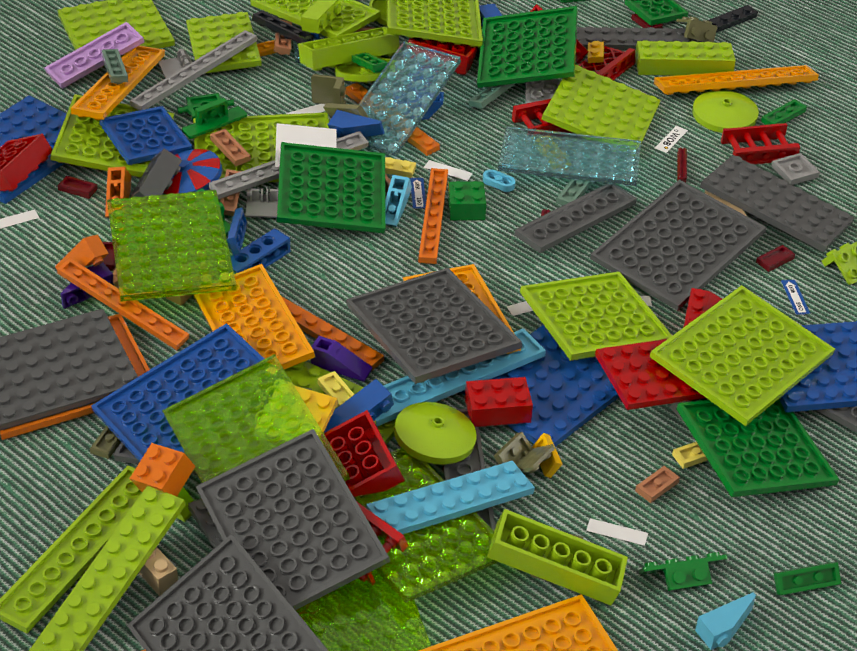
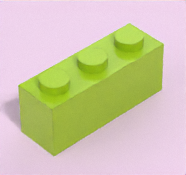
M317 0L301 16L302 31L319 34L340 13L341 5L339 0Z

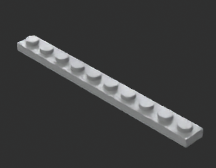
M246 30L137 95L130 100V106L139 111L148 109L257 42V35Z
M358 131L336 139V148L361 150L368 147L369 142ZM274 160L210 182L209 188L215 197L220 199L278 179L279 167H275Z

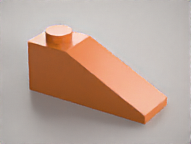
M125 166L108 168L106 218L124 216L131 192V174Z
M98 234L85 237L55 268L57 270L69 258L84 267L89 265L97 266L104 261L103 258L109 253Z

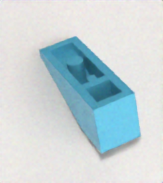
M392 175L385 199V225L397 227L411 192L410 178Z
M754 592L698 617L695 631L710 650L724 647L730 642L753 609L756 598Z

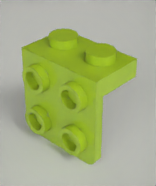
M848 242L840 246L838 251L833 249L826 253V258L821 260L824 267L835 262L849 285L857 282V242L853 244Z

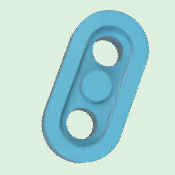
M486 170L483 173V182L486 185L503 192L514 190L515 179L496 170Z

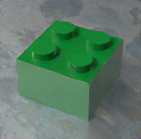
M448 182L450 221L485 220L486 196L484 182Z

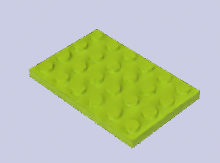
M248 12L186 20L194 60H197L245 30L254 34ZM253 43L206 73L262 66L257 43Z

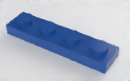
M242 207L235 209L232 223H230V231H228V238L226 239L227 247L231 249L233 255L240 254L248 224Z

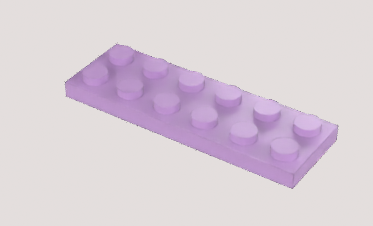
M125 22L44 68L46 73L63 89L105 65L101 50L118 49L121 56L145 41L130 24Z

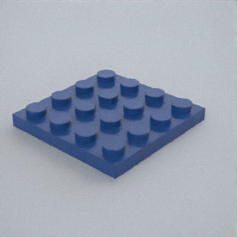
M163 106L110 116L100 120L101 127L128 165L151 161L164 148L174 155L192 149L191 143Z

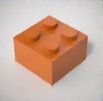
M151 443L129 479L141 492L147 486L177 497L194 470L195 465L185 453Z

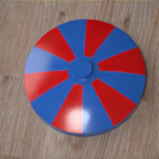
M191 149L175 154V156L182 160L179 164L181 169L176 176H172L171 180L173 182L168 190H164V198L169 200H186L196 197V191L199 189L208 191L210 189L209 183L218 180L222 174V164L219 157L214 152L205 149Z

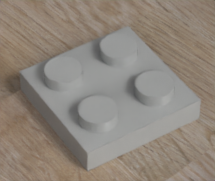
M801 153L773 160L771 165L791 185L819 178L820 174Z

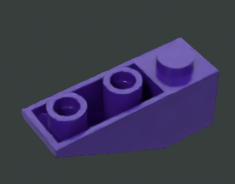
M103 262L97 266L87 267V269L114 285L113 273ZM70 283L61 292L62 307L65 309L93 296Z
M318 336L311 346L315 357L311 359V364L331 372L335 371L338 374L365 382L373 367L335 340Z

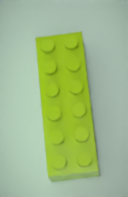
M386 27L298 44L300 63L314 71L322 70L323 67L334 68L338 64H351V55L366 52L380 58L382 55L392 56L394 53L400 52L399 35L393 36L387 33Z
M644 40L637 41L635 57L638 75L678 76L734 71L736 60L731 43L695 41L657 42Z
M507 509L503 510L496 524L487 557L610 606L621 591L628 559L627 556Z

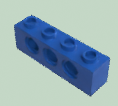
M275 228L242 248L240 254L231 255L222 261V276L226 278L259 264H262L264 268L268 267L291 252L290 237Z

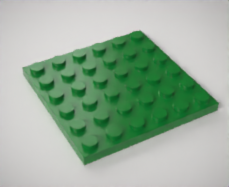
M577 6L483 18V43L480 47L477 76L478 88L574 77L578 21Z
M281 142L277 222L385 233V153Z
M779 399L746 426L710 400L683 402L677 405L676 410L731 498L835 486L840 480L793 412H785Z

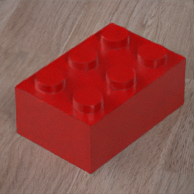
M526 377L466 381L465 402L469 419L474 427L531 423L533 403Z

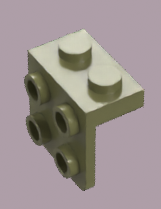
M696 17L677 19V23L686 25L684 38L714 43L717 26L712 25L711 21H699V18Z
M312 75L311 91L313 103L346 104V86H344L343 77Z
M518 432L494 455V458L498 464L513 461L522 473H533L539 469V464L542 461L551 457V452L555 447L551 444L532 448L524 433Z

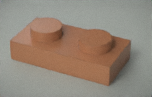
M663 466L636 485L635 492L652 503L677 485L680 477L666 466Z

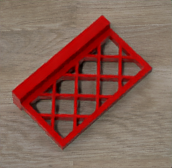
M604 46V52H607L604 53V58H606L604 62L588 63L587 58L579 66L615 80L636 64L635 49L629 48L627 51H621Z

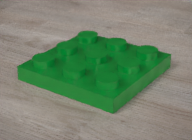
M625 0L624 3L650 26L688 17V12L674 0Z

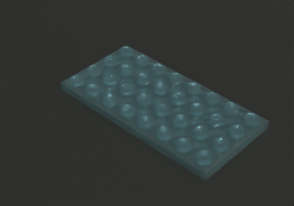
M403 41L359 103L368 115V118L381 121L384 129L383 135L365 137L369 142L367 148L397 156L460 64V57Z
M506 126L498 171L637 186L641 141Z

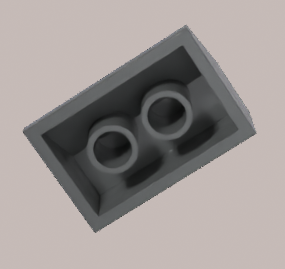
M165 148L152 158L128 200L149 207L160 204L164 198V190H168L173 182L171 180L172 176H176L181 169L179 164L182 160Z

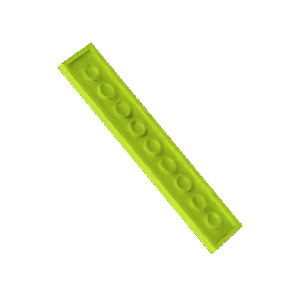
M127 465L0 598V620L28 634L89 568L142 494L138 487L129 479L135 468Z
M147 486L29 651H84L186 505L185 500Z

